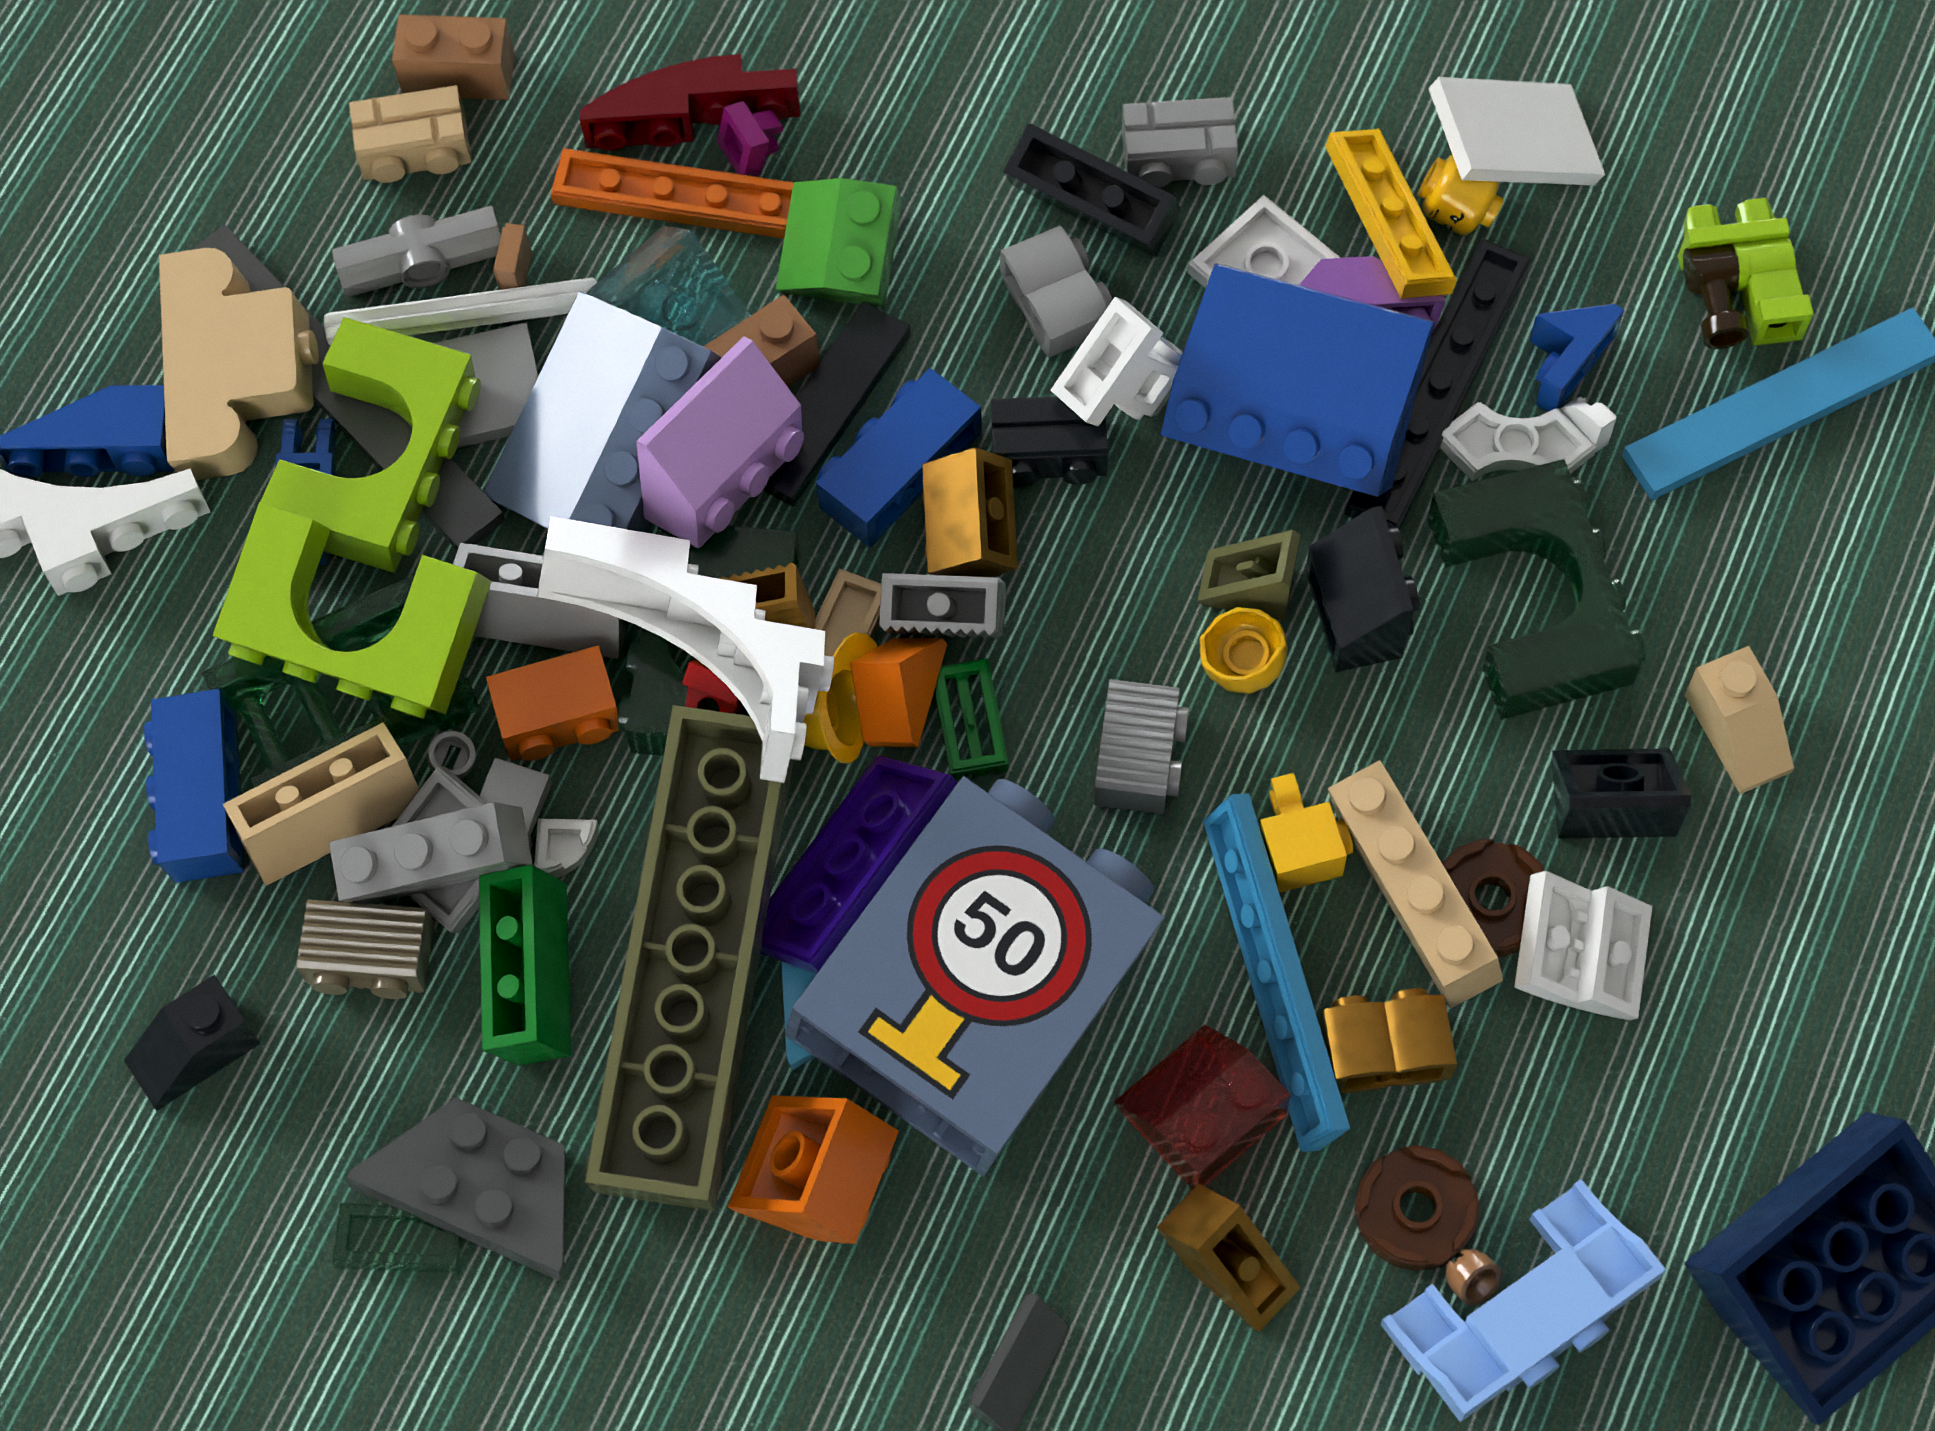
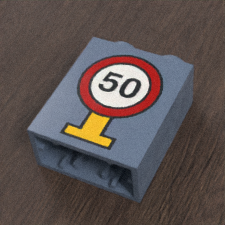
M963 776L791 1009L785 1036L984 1177L1141 955L1165 917L1146 904L1154 893V887L1147 876L1128 860L1114 852L1098 848L1094 850L1087 861H1084L1047 835L1055 823V818L1047 806L1032 793L1004 779L996 780L990 790L986 792Z

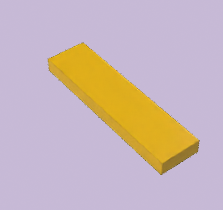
M1380 129L1330 132L1325 148L1400 299L1452 294L1457 279Z

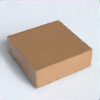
M506 223L505 227L502 228L493 269L499 290L524 287L526 284L532 251L525 225Z

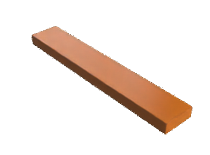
M563 148L551 191V198L554 205L784 239L794 182Z

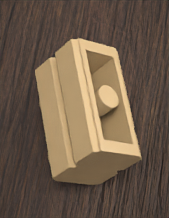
M458 85L349 102L354 148L364 181L374 179L381 183H392L402 179L405 174L427 170L434 174H447L455 171L459 165L472 163L466 116Z

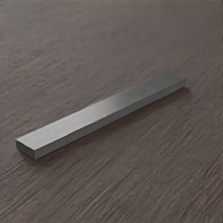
M225 224L191 249L216 248L223 251L248 281L251 292L285 287ZM305 308L309 314V327L315 334L319 351L318 363L311 364L313 401L334 420V423L380 471H383L396 462L409 444L412 428L400 415L387 408L330 391L323 361L331 345H329L326 339L325 328ZM444 458L438 471L440 485L435 501L431 507L423 506L421 514L458 551L460 543L477 544L501 525L505 518L503 512L452 459Z

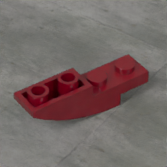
M732 54L682 62L652 71L604 93L579 110L586 149L618 150L624 146L637 145L670 147L678 143L694 142V123L720 125L724 107L741 101L745 102L751 113L772 110L779 121L790 117H801L797 70L781 69L744 72L741 54Z

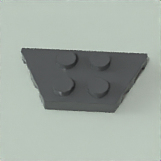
M454 1098L354 1167L346 1177L349 1188L558 1281H561L564 1275L566 1150L564 1144L459 1098Z

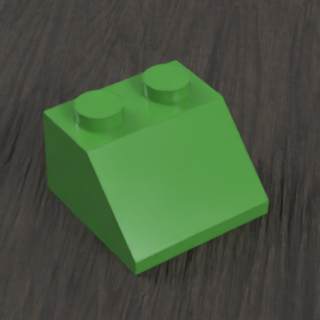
M846 178L794 182L776 292L859 305L864 301L873 307L885 308L903 202L897 186Z

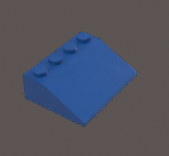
M1214 264L1173 379L1160 436L1378 497L1393 487L1435 321L1226 265Z

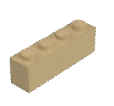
M1381 760L1329 787L1328 792L1339 820L1343 819L1347 825L1355 848L1441 995H1444L1449 1009L1502 982L1503 977L1496 953Z

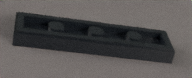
M862 301L796 397L801 404L802 432L804 433V442L801 450L792 461H785L769 477L763 491L794 507L910 337V325Z

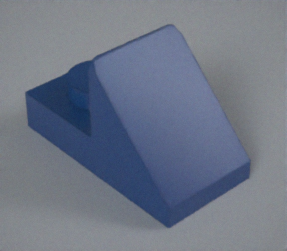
M1616 304L1542 313L1535 317L1530 341L1550 354L1536 376V380L1541 383L1535 405L1546 412L1555 408L1560 409L1616 338L1624 313L1623 308Z

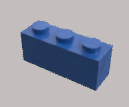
M931 368L917 381L909 380L895 395L893 405L879 419L874 417L863 425L856 436L855 444L842 457L834 456L822 467L816 482L819 508L870 548L922 495V464L965 451L982 434L981 406Z
M220 689L151 699V721L146 722L144 725V738L147 750L153 756L154 775H149L146 779L148 801L151 808L155 810L156 829L150 830L148 835L149 852L153 863L159 865L175 883L245 872L244 847L223 806L225 802L241 795L237 710Z

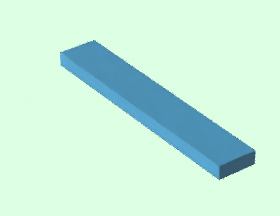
M1912 307L1624 447L1622 457L1652 501L1935 363V337Z
M1249 793L1231 794L1203 819V823L1301 1152L1320 1151L1350 1129V1125Z

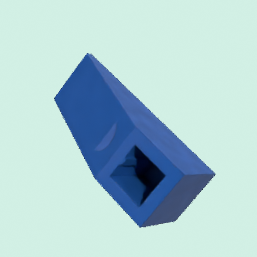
M164 385L108 386L0 436V463L6 472L21 477H37L43 472H68L75 476L91 477L99 472H125L133 476H149L155 471H174L167 462Z

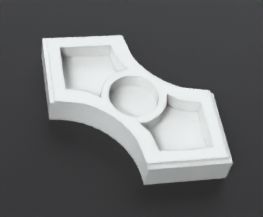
M1477 402L1451 422L1450 426L1443 431L1442 436L1444 438L1440 449L1472 481L1493 471L1519 470L1533 474L1547 482L1551 487H1554L1593 457L1597 446L1559 408H1555L1538 417L1512 418L1498 414L1483 403Z

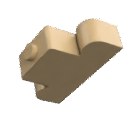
M201 248L159 255L167 462L176 472L191 469L196 480L240 473L252 464L258 449L256 435L245 424L247 421L307 412L313 407L311 364L318 363L319 351L315 334L309 327V314L287 287L251 292L248 281L223 251L216 248Z

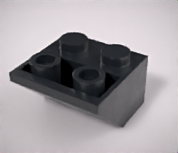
M1382 506L1368 509L1309 546L1305 571L1335 673L1403 658L1407 637L1413 635L1414 632L1412 615L1413 612L1419 610L1417 588L1411 576L1403 577L1399 560L1403 559L1401 536L1396 525H1387Z

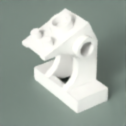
M1114 297L1055 382L1051 391L1085 422L1095 426L1100 425L1114 404L1137 420H1141L1143 415L1152 417L1160 412L1169 399L1173 379L1183 351L1161 337L1163 332L1131 304Z

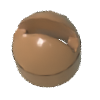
M1465 1249L1459 1252L1461 1257L1455 1263L1451 1260L1447 1263L1446 1279L1451 1290L1465 1304L1477 1305L1487 1300L1496 1291L1501 1282L1502 1271L1486 1254L1476 1249Z

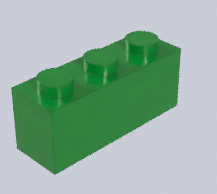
M534 865L479 875L482 1050L517 1066L571 1057L567 883Z

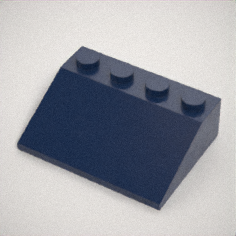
M1865 1112L1684 1263L1716 1313L1814 1424H1822L1935 1327V1165L1906 1120Z

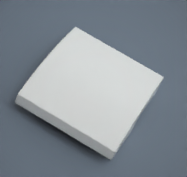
M1548 871L1530 875L1514 988L1587 1012L1625 1020L1638 1019L1652 906L1608 886L1591 891Z

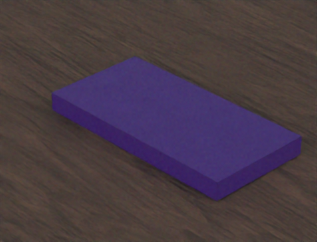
M876 756L771 896L760 954L817 974L956 787L958 782L954 777L946 773L888 757Z

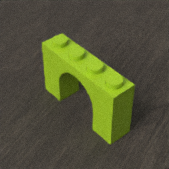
M343 317L323 361L330 391L387 408L400 415L412 428L409 444L399 459L391 466L379 473L361 478L337 477L279 459L260 502L314 519L331 529L323 550L324 552L395 573L402 555L409 556L415 548L419 535V523H417L423 506L431 507L435 501L440 485L438 471L444 458L451 459L456 452L461 432L458 424L464 410L472 411L475 407L480 393L481 381L475 377L471 354Z
M259 502L212 636L230 643L231 646L228 654L262 666L265 655L285 661L282 669L283 673L312 683H316L319 673L339 679L336 687L337 691L370 701L373 691L393 697L390 708L424 719L427 709L446 714L492 581L478 572L422 555L403 611L394 628L382 640L368 648L352 652L331 650L315 632L308 608L310 588L331 529L314 519Z

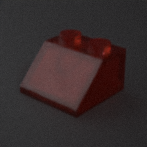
M1204 1024L1114 1101V1105L1193 1190L1197 1184L1207 1185L1287 1115L1291 1094L1249 1049Z

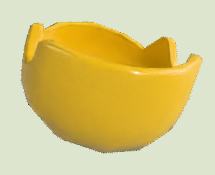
M1236 607L1218 615L1199 639L1200 658L1203 669L1211 680L1228 692L1251 694L1265 689L1281 675L1286 664L1288 647L1284 630L1278 620L1259 609Z

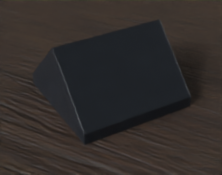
M1670 748L1552 750L1558 839L1677 837L1691 807V793Z

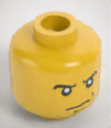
M1450 155L1446 160L1440 157L1435 160L1417 196L1424 199L1422 210L1428 218L1460 235H1468L1479 224L1488 228L1496 218L1504 201V198L1496 194L1499 182L1461 180L1453 155Z

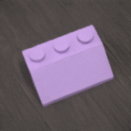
M743 336L636 441L644 519L680 539L690 540V544L698 549L715 532H722L729 525L734 513L750 497H755L762 492L769 477L785 461H792L801 450L804 442L801 404L752 340Z

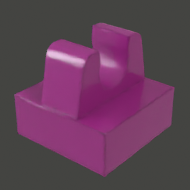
M741 101L724 107L717 143L737 174L758 177L762 174L765 158L779 149V144L773 135L783 132L784 127L772 110L751 113L745 102Z

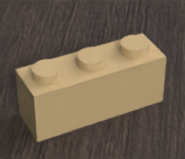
M383 722L225 802L223 806L246 853L263 883L267 886L331 853L329 842L372 832L399 818L418 793L419 788L406 757Z

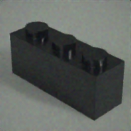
M1028 123L1003 170L1012 186L1155 258L1182 210L1174 195L1031 123Z

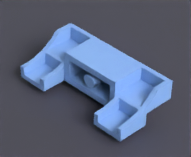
M1582 1179L1541 1210L1539 1208L1532 1213L1529 1219L1555 1254L1468 1315L1465 1322L1452 1309L1433 1284L1427 1287L1424 1293L1382 1320L1381 1326L1418 1376L1422 1373L1426 1376L1459 1422H1462L1503 1391L1507 1390L1508 1392L1522 1381L1525 1382L1529 1389L1542 1382L1559 1368L1560 1365L1554 1358L1570 1346L1574 1345L1579 1353L1592 1346L1610 1331L1604 1323L1609 1316L1657 1282L1666 1271L1645 1242L1619 1222L1596 1198Z

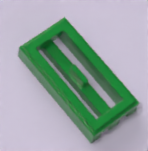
M988 658L941 666L934 692L950 775L957 781L961 780L963 775L974 773V777L986 776V771L997 769V774L1009 772V763ZM978 674L993 755H982L967 677L970 675ZM947 679H956L970 752L969 759L960 760L945 682Z

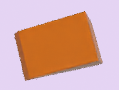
M892 638L850 662L863 741L868 746L919 747L948 644L943 638Z

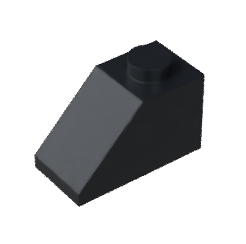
M214 974L164 1006L129 1052L124 1062L155 1110L158 1111L261 1043Z

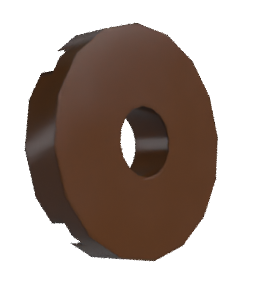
M1479 839L1458 847L1442 864L1497 957H1505L1520 951L1530 875L1545 870L1542 864L1523 847L1513 843L1509 845L1494 843L1495 839ZM1483 885H1496L1507 894L1508 904L1500 910H1488L1478 903L1475 891Z
M1419 1145L1402 1147L1398 1151H1393L1388 1155L1384 1154L1373 1161L1360 1180L1354 1207L1359 1233L1374 1254L1395 1267L1414 1271L1442 1267L1460 1255L1459 1252L1465 1249L1476 1231L1480 1210L1477 1191L1475 1193L1474 1185L1469 1179L1470 1176L1462 1164L1443 1151ZM1410 1193L1425 1195L1433 1203V1217L1425 1222H1413L1407 1219L1400 1209L1401 1199Z

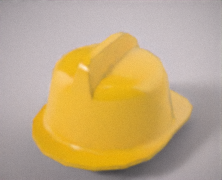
M854 632L842 640L833 655L834 667L829 691H818L813 714L805 713L803 721L806 724L804 745L812 749L828 750L839 763L851 764L858 758L864 743L850 662L878 647L868 634Z

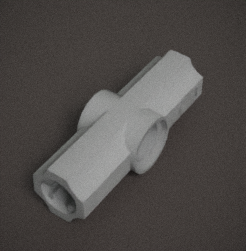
M492 205L437 221L428 215L418 214L407 216L395 222L389 229V234L332 249V255L342 289L347 298L402 282L405 286L411 288H426L436 285L446 279L452 268L496 257L501 234Z

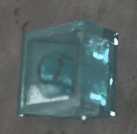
M661 227L586 292L590 296L663 327L701 346L708 344L751 316L692 230Z

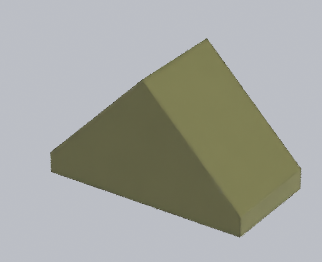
M1289 530L1208 550L1197 601L1204 606L1224 610H1232L1236 607L1259 609L1269 614L1272 618L1285 621L1296 567L1300 534L1294 530Z

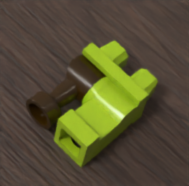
M1767 198L1749 199L1738 204L1735 211L1737 223L1720 225L1717 207L1711 204L1688 208L1684 219V239L1678 253L1680 269L1684 271L1686 287L1695 294H1702L1709 314L1701 323L1704 345L1711 349H1724L1742 343L1749 336L1747 323L1753 346L1803 340L1814 313L1809 294L1803 295L1796 270L1794 248L1788 238L1790 230L1787 218L1775 219ZM1731 291L1741 292L1747 323L1745 316L1740 311L1732 310ZM1786 323L1779 328L1768 327L1769 324Z

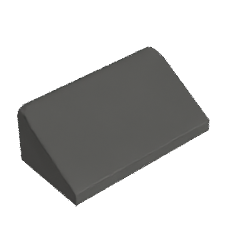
M1032 1292L1029 1295H1025L969 1399L972 1416L999 1431L1017 1430L1068 1334L1069 1327L1066 1322L1038 1295Z

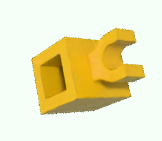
M1294 773L1271 778L1270 783L1273 790L1269 791V798L1276 816L1260 819L1259 828L1279 893L1342 877L1347 855L1353 853L1351 835L1343 819L1335 820L1330 802L1304 808Z

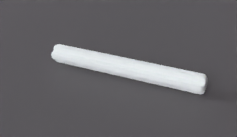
M591 277L331 312L324 315V328L326 339L329 345H331L343 317L409 336L569 314L579 291L599 300L601 298L597 280Z

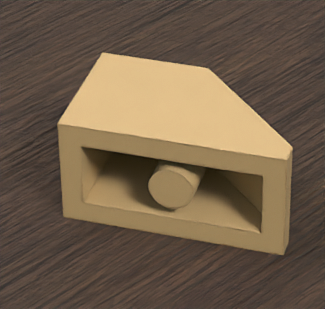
M1749 646L1697 667L1684 696L1739 794L1792 773L1794 764L1778 696Z

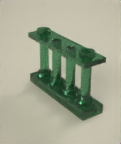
M415 574L311 621L315 632L322 642L334 651H358L379 642L394 628L399 620ZM265 655L261 666L233 657L201 672L209 690L220 689L229 700L231 707L235 710H240L268 769L251 778L255 787L383 722L397 745L401 747L438 729L449 730L458 727L470 717V714L480 710L473 688L467 677L457 681L446 714L427 709L424 719L390 708L392 703L391 697L373 691L370 701L366 700L375 720L343 735L318 681L312 683L283 673L282 669L285 661ZM287 684L294 686L322 744L289 760L261 701L265 694Z

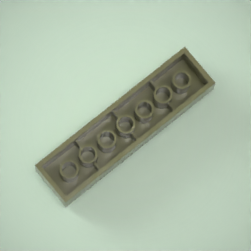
M676 705L672 707L585 1183L594 1193L711 1211L716 1210L794 759L789 760L784 783L760 779L762 740L750 716Z

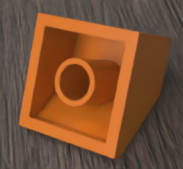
M772 1095L727 1207L737 1213L816 1241L856 1244L860 1231L868 1220L869 1208L882 1174L889 1165L891 1151L899 1130L849 1099Z

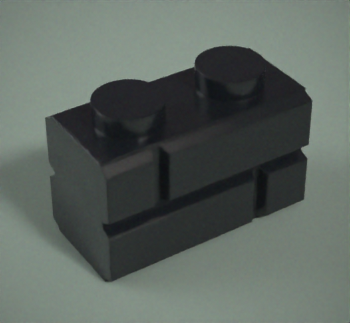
M1057 396L991 399L993 454L1012 460L1013 486H1031L1036 484L1041 478H1063L1065 482L1070 484H1086L1094 481L1097 476H1107L1106 416L1099 426L1089 424Z

